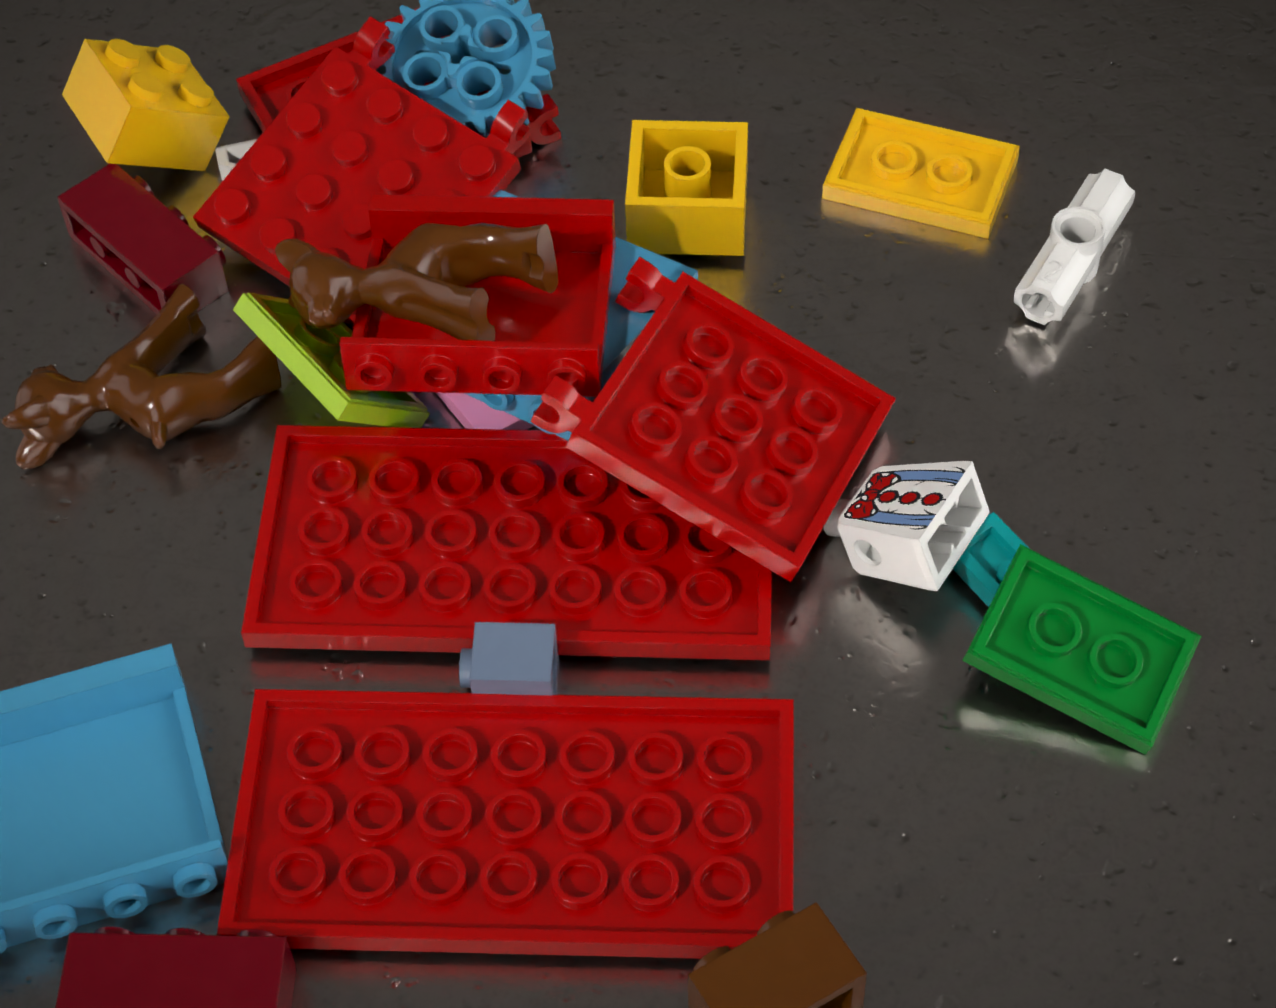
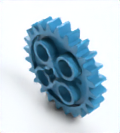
M418 0L420 8L416 11L404 5L399 7L403 19L402 24L391 21L385 22L384 25L388 26L390 30L389 39L385 40L394 45L395 52L376 71L485 138L489 135L496 115L507 100L525 110L526 106L542 109L544 103L540 91L552 90L553 88L550 71L556 70V63L552 51L554 47L551 35L545 29L541 13L532 14L529 0H520L517 3H514V0ZM504 44L503 46L493 48L494 46ZM431 81H435V82L432 83V84H429V85H427V86H423L425 83H428V82H431ZM483 91H489L488 93L480 96L476 95ZM527 118L523 124L528 125L529 119Z

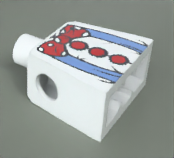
M973 461L881 466L871 472L853 499L838 500L823 528L827 535L841 537L851 565L859 574L921 589L938 591L990 511Z

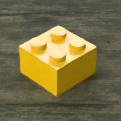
M84 39L62 93V96L105 161L111 164L205 171L230 118L215 97L212 88L205 83L190 62L189 56L183 50L171 45L150 47L133 45L122 39H111L110 41Z
M632 120L625 199L627 242L657 254L744 256L748 173V122Z

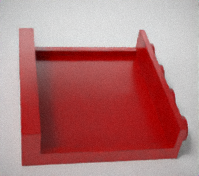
M371 195L368 212L372 242L366 268L379 265L404 237L425 223L454 226L487 223L518 228L547 224L553 240L559 283L556 290L551 294L520 279L506 276L489 277L472 285L465 286L466 288H484L489 298L487 319L495 328V341L458 340L434 327L393 317L377 307L368 304L361 306L357 309L352 337H341L339 342L346 390L542 395L556 375L573 386L581 396H598L601 391L616 249L614 200Z

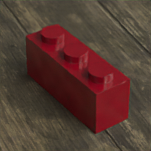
M110 163L57 197L69 236L156 314L163 308L180 284L186 285L195 293L200 304L197 312L229 291L223 266L226 265V258L220 246L210 236L205 235L201 237L189 226L186 218L178 208L173 205L166 207L154 196L149 185L140 176L135 175L131 177L117 164Z
M101 927L95 930L94 933H69L55 1008H292L297 968L287 937H277L275 934L264 930L248 929L239 932L236 936L205 935L200 931L189 928H174L168 930L165 934H134L120 927Z

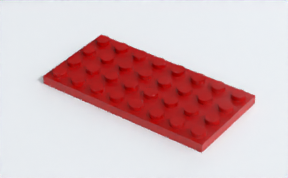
M277 425L241 635L245 648L461 653L462 648H472L475 622L555 624L558 655L770 660L772 571L566 447L568 440L556 434H548L541 430Z
M255 689L216 935L236 936L243 930L258 929L271 932L277 937H287L290 949L701 959L719 947L729 946L731 949H734L757 936L759 929L775 915L788 910L793 911L794 699Z

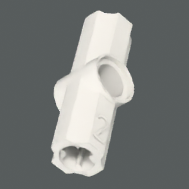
M1105 168L1100 173L1089 174L1069 206L1060 210L1054 216L1049 238L1014 293V303L1023 310L1027 319L1042 325H1046L1050 321H1061L1083 284L1090 282L1096 276L1100 256L1134 201L1135 190L1128 186L1123 175Z

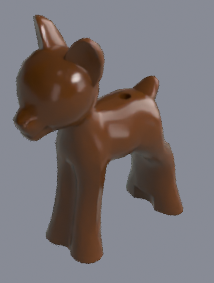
M425 223L404 237L379 265L366 269L352 265L336 255L321 252L310 243L299 239L283 240L276 245L275 249L279 262L290 272L289 287L291 296L289 297V304L297 309L304 322L312 327L321 329L339 326L356 309L368 304L379 308L393 317L434 327L458 340L495 341V328L487 319V305L489 301L487 292L484 288H466L465 286L472 285L489 277L506 276L520 279L551 294L556 290L559 283L553 240L547 224L518 228L487 223L468 226Z
M180 284L151 322L131 341L108 356L97 371L85 381L72 380L60 374L51 364L47 367L43 366L34 369L32 375L24 380L18 388L15 398V410L3 417L1 423L9 429H21L24 434L16 452V464L21 469H33L44 465L54 456L60 445L73 437L92 415L102 411L115 413L137 432L152 439L153 445L157 449H162L166 441L173 439L202 422L222 419L251 400L282 388L277 357L256 336L234 360L222 369L210 373L184 372L159 376L158 374L179 353L206 335V327L200 320L197 309L200 307L198 298L189 287Z

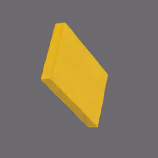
M856 108L823 183L822 199L989 239L1016 167L1020 146Z

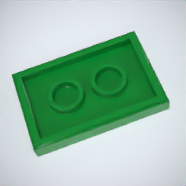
M1020 544L962 661L1146 755L1154 745L1202 636Z

